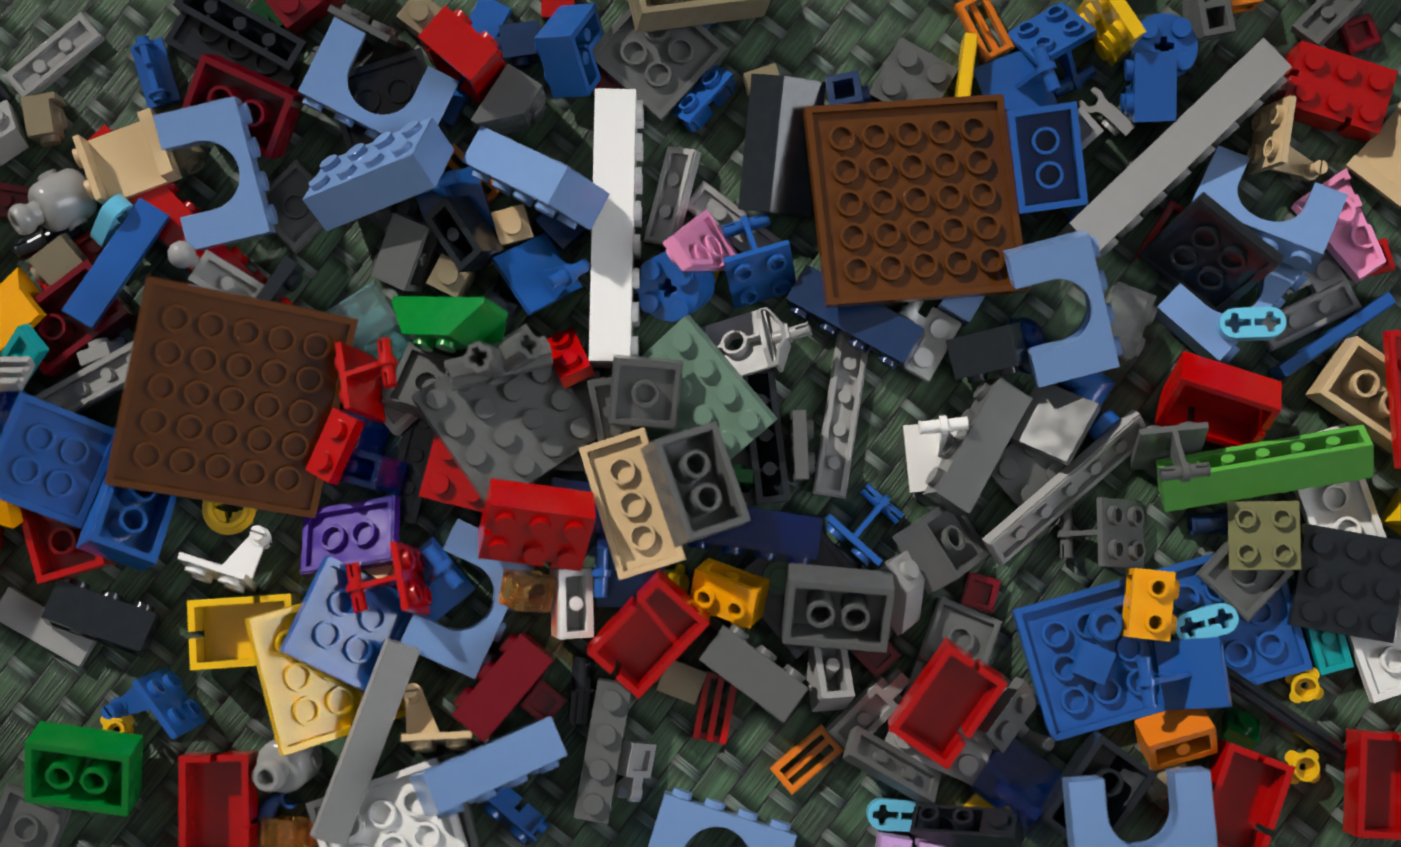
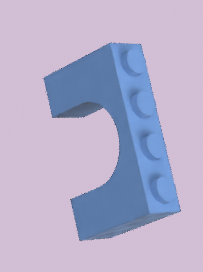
M334 17L298 90L299 95L304 97L302 103L319 112L324 107L336 113L333 119L352 128L354 123L366 128L365 135L374 140L385 132L390 131L392 134L400 131L407 123L413 120L421 122L432 117L436 124L439 125L459 81L428 66L413 98L403 109L386 115L374 114L363 109L356 103L349 91L348 77L366 40V33Z
M233 96L153 115L162 150L173 152L207 143L220 144L233 155L239 168V185L230 201L217 209L180 217L186 242H189L196 252L276 233L274 225L278 224V216L274 205L268 204L265 191L270 190L269 182L265 171L259 170L257 158L261 157V151L256 137L251 138L248 124L252 123V117L247 103L242 104L241 99Z
M1218 146L1192 202L1202 192H1205L1284 256L1283 263L1314 274L1325 252L1348 194L1315 182L1302 212L1295 218L1281 222L1258 218L1242 205L1238 197V185L1250 157Z
M1281 262L1278 267L1257 283V298L1252 307L1270 306L1280 309L1286 302L1282 296L1289 289L1296 292L1309 278L1305 274L1306 271L1296 269L1291 265ZM1181 283L1159 304L1153 314L1155 318L1199 356L1218 362L1223 361L1225 364H1228L1240 351L1236 346L1238 342L1227 341L1218 333L1217 322L1223 313L1209 308ZM1231 317L1225 326L1231 327L1232 332L1237 333L1241 326H1248V323H1236L1235 317Z
M1083 229L1004 250L1003 254L1010 284L1015 289L1049 280L1064 279L1076 283L1081 288L1085 297L1086 310L1084 318L1072 334L1060 340L1026 348L1033 380L1040 388L1120 367L1118 356L1123 354L1119 337L1112 334L1110 324L1115 323V316L1111 303H1105L1103 291L1108 290L1104 271H1098L1095 258L1100 257V249L1096 237H1091Z
M457 518L443 550L473 563L485 571L493 589L490 609L479 622L465 628L448 627L425 616L412 614L400 642L418 647L420 649L419 655L475 679L477 673L491 660L492 655L487 653L492 641L498 643L506 628V624L502 622L507 609L513 611L521 595L516 590L522 578L528 580L534 565L479 559V528Z
M1201 766L1166 769L1169 797L1167 821L1158 834L1141 842L1122 840L1111 829L1107 816L1103 778L1098 775L1063 777L1062 786L1068 847H1217L1210 770Z
M674 787L672 792L667 790L664 792L648 847H685L696 833L710 827H723L734 831L745 841L747 847H794L797 835L795 831L790 830L791 824L772 818L771 823L758 820L759 814L753 811L739 808L738 813L725 809L726 804L712 798H706L705 802L692 799V792Z

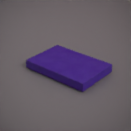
M392 495L321 507L317 509L316 519L303 517L300 575L305 578L315 577L324 556H331L344 564L360 562L361 570L393 565L389 543L399 542L400 498Z

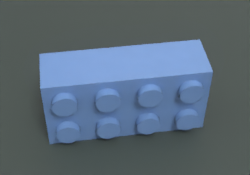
M432 117L421 122L413 120L407 123L400 131L392 134L390 131L379 135L374 142L367 145L359 143L341 156L333 154L324 159L320 164L321 169L317 176L309 182L310 187L302 200L323 228L329 231L435 188L454 152V148Z
M480 126L462 159L463 163L473 168L472 176L487 184L493 180L491 185L494 189L509 197L514 192L513 198L529 207H532L535 202L534 209L550 218H553L555 213L559 214L556 220L574 230L577 224L591 230L610 193L570 167L483 126Z
M550 716L529 722L413 774L409 778L424 814L436 815L437 819L447 818L465 810L463 803L467 801L469 804L474 802L480 803L497 795L495 791L497 787H500V789L513 788L528 781L526 775L528 773H531V775L542 774L560 766L558 759L567 756V753Z

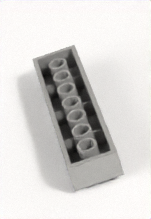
M1263 37L1056 236L1084 229L1091 237H1096L1100 249V257L1095 258L1097 262L1119 242L1115 238L1116 235L1121 239L1143 219L1139 213L1145 216L1151 209H1154L1167 196L1166 193H1169L1175 186H1178L1191 173L1190 170H1193L1199 163H1202L1223 140H1226L1247 117H1250L1271 94H1274L1287 81L1283 75L1292 66Z

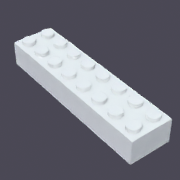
M595 88L593 183L610 193L592 226L589 362L592 368H612L614 355L639 357L638 336H633V327H640L639 302H634V294H638L637 289L640 287V268H635V260L641 261L640 234H635V227H642L641 201H636V194H642L643 192L642 167H637V161H643V134L637 133V129H644L643 100H637L636 89Z

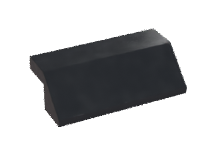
M176 0L173 6L180 14L164 39L168 46L199 62L201 54H217L292 89L294 88L299 78L308 44L305 40L233 0Z
M751 74L738 209L813 217L814 205L803 110L805 106L824 105L826 82L782 75Z
M773 367L743 377L778 418L730 460L731 464L744 465L745 469L754 470L753 484L750 492H741L746 507L791 501Z

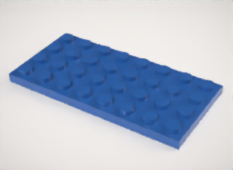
M1214 553L1154 569L1176 572L1175 580H1179L1180 590L1178 599L1173 601L1172 614L1177 615L1181 612L1213 603H1224L1195 576L1198 570ZM1125 578L1011 610L1034 691L1038 696V705L1047 736L1053 738L1054 742L1165 711L1161 684L1155 685L1158 706L1144 708L1141 687H1137L1136 679H1139L1136 658L1151 656L1153 675L1159 674L1154 642L1160 640L1119 636L1114 641L1101 642L1092 638L1087 630V618L1095 609L1111 608L1118 612L1122 618ZM1287 581L1249 622L1243 621L1238 616L1237 627L1232 632L1221 635L1226 665L1255 685L1313 669L1301 627L1287 625L1291 593ZM1217 610L1218 616L1208 619V623H1217L1224 627V621L1228 619V614ZM1186 618L1185 625L1181 626L1180 630L1181 632L1188 633L1190 637L1191 630L1201 627L1200 621L1188 622ZM1173 635L1170 636V640H1177ZM1082 640L1117 654L1104 686L1070 672Z

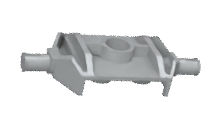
M767 307L701 327L742 377L776 367L779 372H783L793 340L812 335L808 321L789 327L787 323L783 324ZM733 340H744L739 349L728 350V346Z

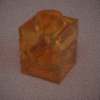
M504 569L498 603L514 611L551 613L552 602L556 597L557 579L540 571Z
M293 815L262 818L260 847H315L316 839L312 838L310 834L313 828L310 818Z

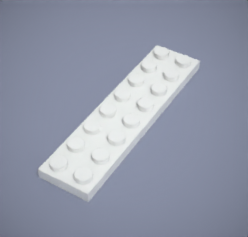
M1339 424L1321 431L1345 428L1346 424ZM1366 479L1294 491L1296 499L1299 501V507L1305 524L1387 538ZM1401 596L1394 643L1346 635L1369 702L1371 703L1401 694Z

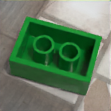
M40 721L24 742V802L128 817L142 794L143 735Z

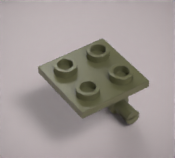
M1299 501L1227 502L1229 571L1301 570Z

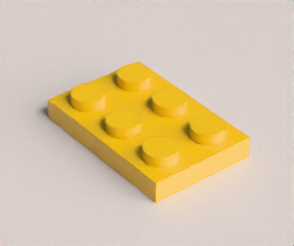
M1083 0L1076 10L1079 16L1097 29L1098 35L1092 38L1095 42V50L1102 60L1108 61L1111 67L1120 62L1146 32L1126 0Z

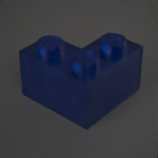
M344 411L364 421L365 424L340 481L399 496L408 463L382 456L389 428L384 422L378 423L361 415Z

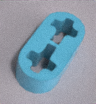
M122 194L111 197L101 207L90 237L104 249L134 205Z
M1270 306L1228 309L1217 322L1219 335L1231 342L1273 340L1286 327L1284 313L1278 308ZM1266 316H1270L1271 321L1277 322L1278 325H1275L1272 331H1268L1267 326L1255 325V323L1263 322ZM1231 317H1235L1236 323H1248V326H1241L1237 333H1233L1232 328L1226 327L1225 324L1230 321Z
M1213 603L1181 612L1176 615L1177 625L1173 636L1176 639H1191L1228 634L1237 627L1239 621L1238 613L1235 608L1226 603ZM1217 610L1228 614V619L1224 621V627L1221 624L1208 623V619L1218 616ZM1186 618L1188 622L1200 621L1201 627L1191 630L1190 637L1188 633L1181 632L1180 627L1185 625Z
M875 798L867 806L866 817L871 826L877 830L910 832L912 819L902 817V813H912L916 803L919 802L907 798ZM880 805H885L887 811L896 812V817H885L884 823H879L878 818L873 816V811H879Z

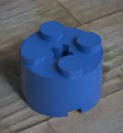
M1168 13L1147 17L1141 21L1146 32L1122 59L1123 68L1125 67V60H1131V52L1177 51L1178 80L1192 67L1197 56L1198 42L1192 25L1188 19Z
M665 251L650 258L641 266L640 287L637 289L639 305L644 312L650 313L660 320L669 322L681 320L684 316L691 315L701 309L711 299L715 289V276L713 271L682 272L680 267L669 259Z

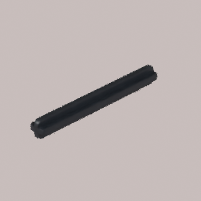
M1226 665L1231 692L1332 760L1340 758L1345 750L1343 744Z

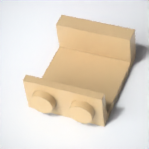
M1401 102L1394 113L1382 125L1380 134L1370 139L1357 155L1355 154L1346 164L1349 172L1398 209L1401 208Z
M151 108L137 112L139 122L87 141L79 134L72 137L76 146L75 149H72V153L79 168H84L87 176L84 186L92 200L95 199L104 205L114 195L122 194L128 199L182 179L173 152L161 149L153 115L157 114Z

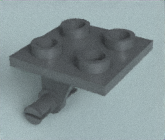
M343 4L341 9L330 5L327 10L335 14V18L364 33L367 31L402 49L407 44L398 39L399 31L374 19L370 24V16L346 4ZM315 46L313 48L315 52L311 51V57L313 59L320 46Z
M1184 422L1179 425L1165 427L1153 425L1145 429H1139L1129 463L1130 471L1156 468L1155 460L1170 457L1174 466L1158 467L1160 482L1180 479L1181 482H1189L1191 478L1209 477L1211 474L1209 462L1189 464L1185 459L1187 454L1201 452L1209 430L1208 422Z
M1104 497L1096 498L1097 530H1073V510H1066L1059 516L1060 531H1056V538H1060V558H1075L1073 538L1097 537L1098 567L1144 568L1146 549L1143 535V523L1145 520L1143 501Z

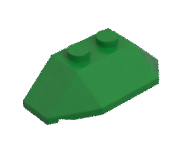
M393 297L392 305L402 334L414 341L413 345L421 350L432 352L434 348H439L455 353L456 349L468 350V345L478 341L487 344L503 342L508 312L485 297Z

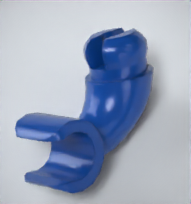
M278 792L271 795L259 808L257 817L259 828L263 831L274 829L278 826L276 815H278V809L281 805L287 809H293L303 801L292 802L289 799V793Z

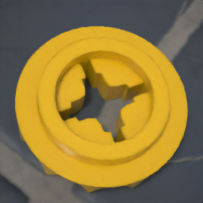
M205 500L202 502V514L205 522L212 530L223 535L242 533L248 526L253 524V519L258 509L243 507V510L232 513V518H230L229 522L228 513L222 511V509H217V506H222L223 503Z

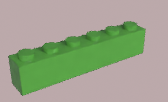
M1364 424L1187 454L1185 459L1189 464L1209 462L1211 469L1209 477L1191 478L1189 482H1181L1180 479L1160 482L1158 467L1174 466L1170 457L1155 460L1158 491L1165 512L1374 477V445Z

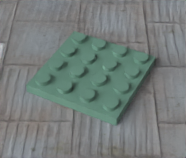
M690 315L684 316L641 356L683 360L677 430L645 427L650 442L716 421L729 459L731 460L778 419ZM631 426L632 431L642 428L637 426Z

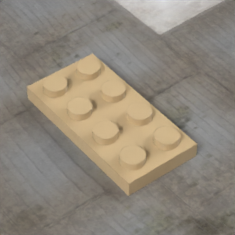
M645 427L579 448L591 490L594 492V500L619 580L687 560L683 546L674 547L641 452V448L650 443Z

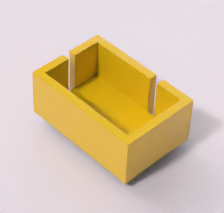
M300 593L187 601L188 632L204 630L205 637L189 639L190 670L256 666L245 619L299 604Z

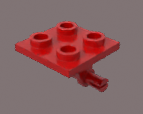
M391 338L376 340L379 359L343 342L335 343V366L340 376L341 389L339 395L344 409L378 423L386 422L385 409L381 402L383 396L380 375H382L384 389L398 387L395 370L398 367V360L393 356Z
M397 541L390 542L395 574L366 582L362 580L360 562L345 565L349 585H346V592L351 594L353 613H362V611L366 612L369 610L365 596L366 590L397 584L403 612L422 616L431 614L429 605H432V594L429 586L425 585L423 572L426 571V562L418 548Z

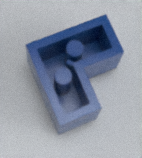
M596 3L559 6L534 37L535 50L541 58L545 81L550 86L553 98L590 96L601 80L592 50L604 34Z
M1177 51L1131 52V60H1125L1124 67L1125 80H1130V86H1126V93H1121L1120 112L1125 114L1132 122L1176 121Z

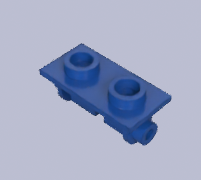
M147 35L137 37L135 39L136 44L130 46L147 107L154 109L180 101L181 98L163 38L149 40Z
M714 65L711 70L702 76L700 82L689 94L680 100L678 106L671 114L684 121L683 125L690 132L693 133L696 129L701 130L704 124L715 114L708 105L712 102L715 107L720 108L735 93L734 88L737 85V82L733 79L735 75Z
M495 788L497 795L481 802L485 805L482 810L494 821L498 822L501 819L510 827L509 834L519 843L524 845L528 842L530 845H533L538 840L533 835L534 832L541 836L549 826L544 821L546 817L529 803L518 812L515 807L522 797L512 788Z

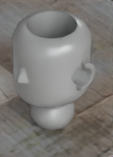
M67 168L59 172L56 169H51L41 174L37 178L38 182L29 188V203L13 205L8 210V218L13 228L20 235L33 233L39 225L52 232H60L67 228L72 231L80 224L88 222L87 219L96 212L98 203L87 194L84 186V181L87 179L81 172L73 168Z
M274 738L259 752L257 765L253 771L255 785L264 792L289 793L298 790L318 774L323 764L320 745L281 756L279 755Z

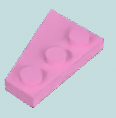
M1345 168L1322 184L1348 194L1326 249L1357 284L1382 267L1386 259L1372 226L1366 222L1361 210L1362 202L1359 195L1354 194L1349 182L1351 179L1347 168ZM1311 192L1292 205L1291 208L1297 215L1302 212Z
M708 209L697 215L663 242L669 259L678 265L682 272L725 271L723 258L738 254L728 238H724L721 228Z

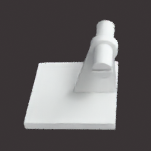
M943 415L939 416L937 420L918 421V424L903 425L909 493L926 490L928 486L926 479L932 469L939 466L944 457L942 450L945 444L951 438H954L958 431L969 430L967 416L947 419V416Z
M259 525L253 526L251 528L252 532H249L250 535L223 565L182 552L179 553L177 559L186 566L185 571L191 573V577L209 584L215 579L225 584L224 588L240 594H244L245 589L255 592L257 585L253 581V577L263 551L271 546L272 536L268 529Z

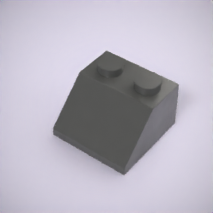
M507 64L471 118L476 132H478L480 126H483L500 135H507L530 130L534 122L539 124L548 111L543 85L512 65Z
M938 506L892 536L900 552L902 553L907 550L912 559L917 563L920 572L925 578L924 588L928 595L957 580L990 555L967 516H956L942 506Z

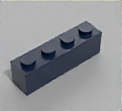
M807 264L786 297L787 303L791 307L790 312L804 321H808L811 318L819 322V328L830 336L837 337L838 334H841L850 340L848 344L864 354L867 350L879 356L877 360L893 370L897 366L906 370L925 337V329L881 304L825 308L821 272Z

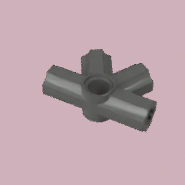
M530 330L519 331L503 342L493 344L481 341L468 345V351L464 356L445 360L444 362L446 377L452 391L489 382V385L503 384L514 380L519 374L553 365L549 341H547L545 336L535 337Z

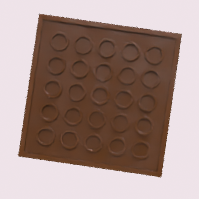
M1003 94L804 107L803 117L825 308L1026 293L1029 290L1028 286L1015 289L1010 284L1003 254L1004 250L1023 246Z
M147 275L105 476V484L316 519L324 480L307 472L305 469L332 408L339 409L341 403L339 395L341 389L340 376L335 366V343L343 342L353 347L358 319Z

